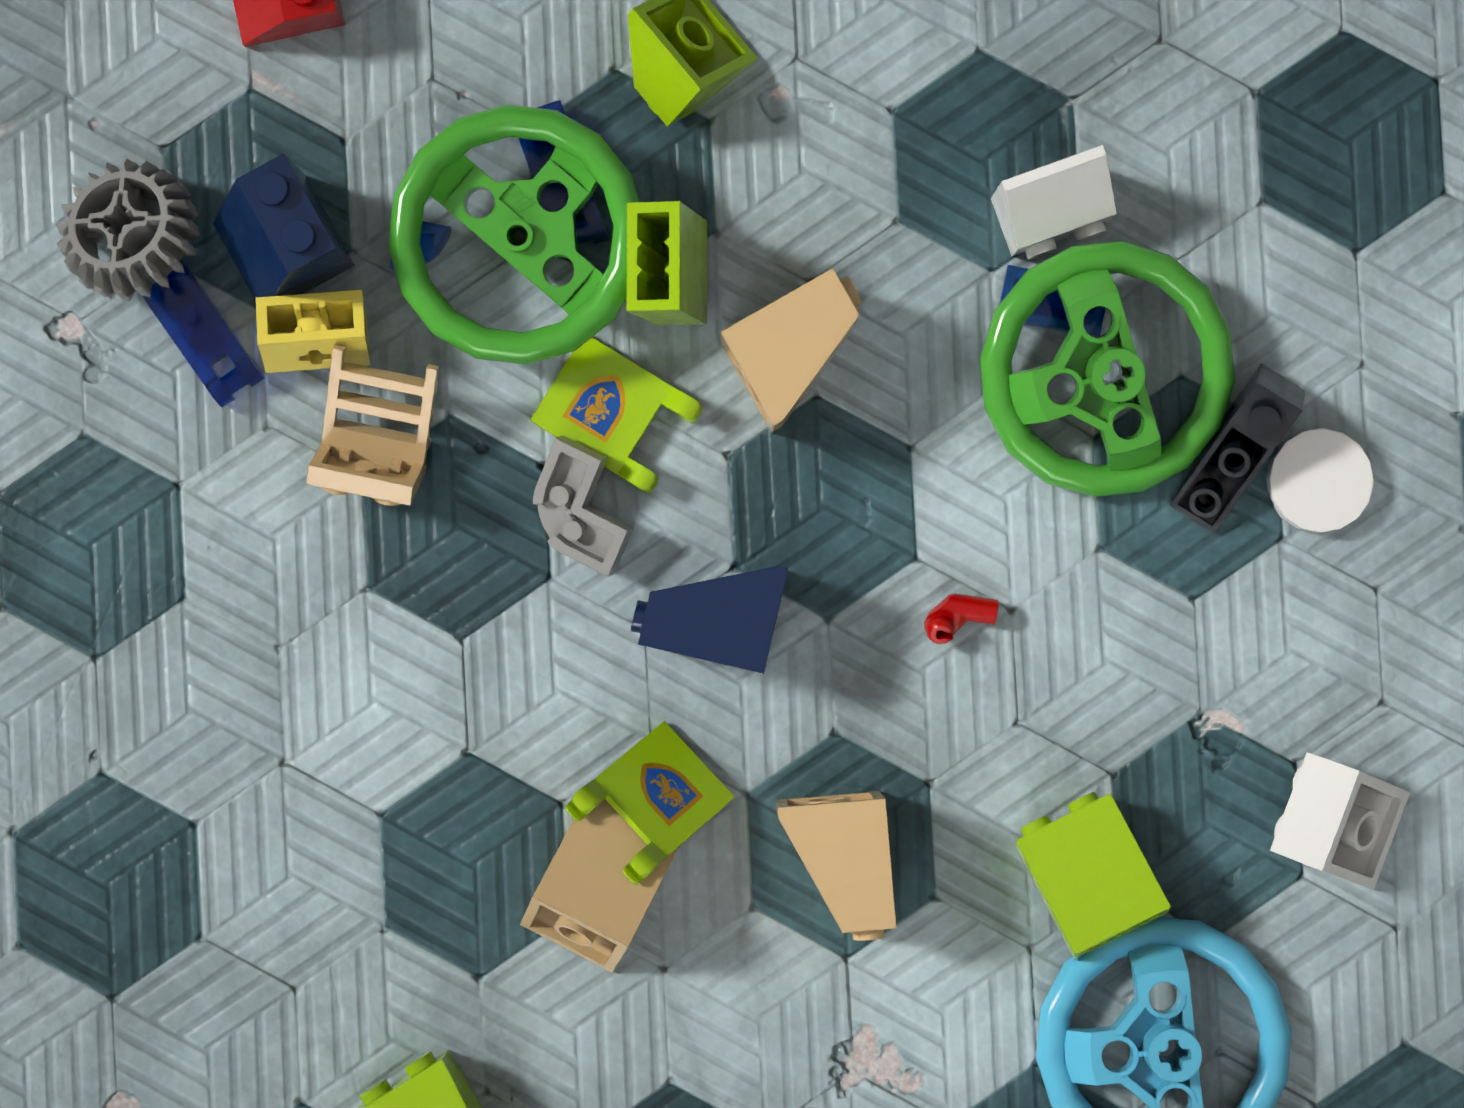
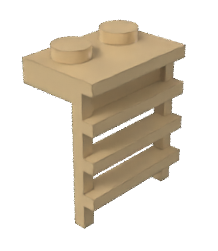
M334 345L322 442L308 465L306 484L322 487L324 491L335 495L351 493L371 497L376 502L387 506H397L400 504L410 506L426 473L427 465L425 463L427 450L430 445L429 434L434 417L433 406L438 388L439 366L428 364L425 378L344 362L345 346ZM341 380L421 396L422 404L419 407L340 390ZM338 409L419 425L418 433L415 435L337 418Z

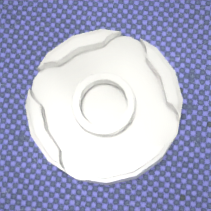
M1321 428L1300 432L1280 445L1270 460L1266 484L1268 493L1270 492L1271 500L1274 503L1273 506L1281 518L1297 529L1320 533L1341 529L1356 520L1370 502L1374 479L1371 462L1360 444L1342 432Z

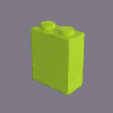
M681 201L627 203L626 311L656 326L707 325V220Z
M1095 792L1084 795L1067 806L1070 811L1069 814L1051 822L1048 815L1038 818L1022 827L1020 830L1023 837L1016 840V849L1074 960L1167 914L1171 908L1111 793L1101 798H1098Z

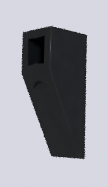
M1261 363L1232 403L1223 418L1219 431L1202 451L1172 499L1170 506L1214 533L1302 413L1305 390Z

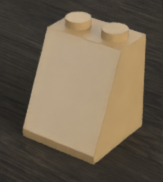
M833 268L721 331V344L772 433L782 428L853 330L858 320L859 305L862 304L861 298L849 277L845 276L839 280Z
M880 791L776 800L778 818L842 933L850 932L853 934V940L866 941L885 938V929H897L886 799Z
M604 799L581 821L573 819L539 883L520 925L612 973L632 941L678 849L639 884L634 885L624 875L623 868L647 844Z

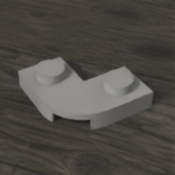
M563 435L559 436L554 440L536 484L533 504H538L541 523L550 537L547 542L554 549L609 577L615 574L634 527L589 505L608 458Z

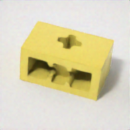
M362 290L256 297L257 343L266 373L328 369L331 366L334 345L345 346L344 362L363 366L371 365L368 317Z

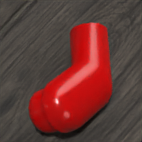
M957 593L948 595L928 613L925 619L924 629L928 638L933 643L946 644L953 639V635L968 621L995 625L999 601Z

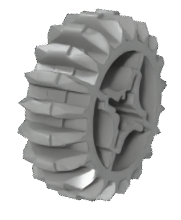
M126 159L121 170L116 165L106 163L105 174L100 178L96 174L88 172L90 184L84 190L72 187L77 199L73 204L61 205L68 219L56 224L59 233L64 237L57 245L60 252L66 257L64 262L67 269L75 276H78V281L87 289L96 290L100 295L110 299L117 294L121 299L131 301L135 291L142 296L150 297L152 284L156 282L162 287L169 288L167 275L173 270L185 273L180 262L183 256L196 255L194 247L188 241L201 236L198 226L194 223L200 216L197 208L191 203L190 192L183 184H178L177 178L171 172L164 169L160 170L155 164L148 161L139 166L135 161ZM146 200L159 202L160 215L152 216L145 208ZM97 244H105L107 246V249L111 252V261L99 259Z

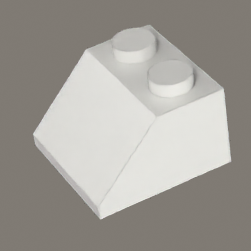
M1103 145L1001 181L991 197L1011 256L1013 257L1025 252L1028 260L1057 250L1055 241L1075 235L1076 241L1081 242L1105 233L1107 230L1104 224L1117 214L1107 155Z
M1307 752L1302 765L1294 775L1293 790L1284 814L1276 823L1274 830L1275 838L1270 851L1374 890L1410 792L1362 771Z

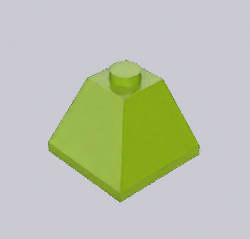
M648 0L632 8L627 14L634 88L667 127L697 111L758 59L710 0Z

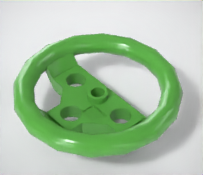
M506 104L456 119L417 151L393 196L388 248L402 296L433 335L476 359L527 365L576 351L615 320L627 298V203L640 202L632 174L600 134L557 110ZM507 137L547 141L556 146L543 168L533 179L495 182L464 155L473 147ZM553 183L564 185L568 190V201L565 207L556 212L544 210L540 201L544 188ZM598 184L604 191L613 224L609 265L604 274L578 253L576 215L592 197ZM477 190H489L495 200L492 212L483 218L472 217L467 208L469 197ZM429 196L445 207L569 315L561 322L527 332L486 328L454 310L430 280L420 245L424 205ZM517 229L528 233L526 242L520 246H516L517 242L512 237ZM558 257L570 259L574 266L573 278L564 286H553L546 277L548 264Z
M1125 241L1071 246L1027 270L994 310L980 356L984 409L1007 452L1046 484L1091 497L1143 492L1188 468L1219 431L1235 384L1231 330L1209 287L1171 255ZM1120 273L1158 286L1184 308L1200 339L1203 380L1192 414L1170 441L1162 447L1160 434L1145 385V367L1136 354L1119 291L1110 274ZM1057 290L1070 326L1067 336L1052 362L1028 370L1013 372L1012 359L1023 324L1046 296ZM1103 306L1111 315V326L1101 336H1090L1084 328V317L1090 309ZM1114 361L1119 367L1117 377L1111 381L1104 380L1103 375L1110 372V362ZM1057 374H1069L1075 382L1073 396L1066 402H1053L1047 392L1049 381ZM1133 408L1140 416V426L1133 435L1120 437L1113 428L1114 417L1122 409ZM1070 414L1100 430L1107 453V464L1093 465L1060 455L1033 433L1029 424L1048 422Z

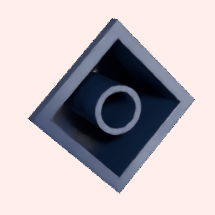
M284 153L237 178L213 223L255 301L256 297L305 294L355 266L306 175Z
M775 566L651 591L648 602L637 601L631 631L640 633L638 645L764 674L788 568Z

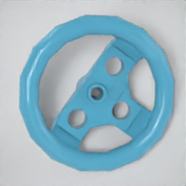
M1159 917L1075 960L1071 956L1063 963L1040 1007L1036 1060L1051 1107L1093 1108L1079 1091L1077 1083L1095 1086L1121 1083L1146 1103L1147 1108H1161L1162 1096L1173 1088L1186 1091L1188 1096L1186 1108H1203L1199 1071L1202 1061V1050L1195 1034L1189 971L1183 951H1191L1225 969L1249 998L1260 1033L1256 1073L1236 1108H1274L1288 1082L1292 1030L1276 981L1245 944L1200 920ZM1128 956L1132 970L1135 997L1113 1025L1089 1029L1070 1028L1071 1016L1087 985L1117 959ZM1161 982L1172 983L1177 993L1174 1004L1165 1010L1152 1008L1149 1002L1151 989ZM1173 1040L1175 1042L1174 1051L1167 1056L1160 1055V1052L1168 1050V1041ZM1113 1041H1123L1128 1044L1130 1049L1128 1061L1119 1068H1109L1102 1061L1103 1049Z

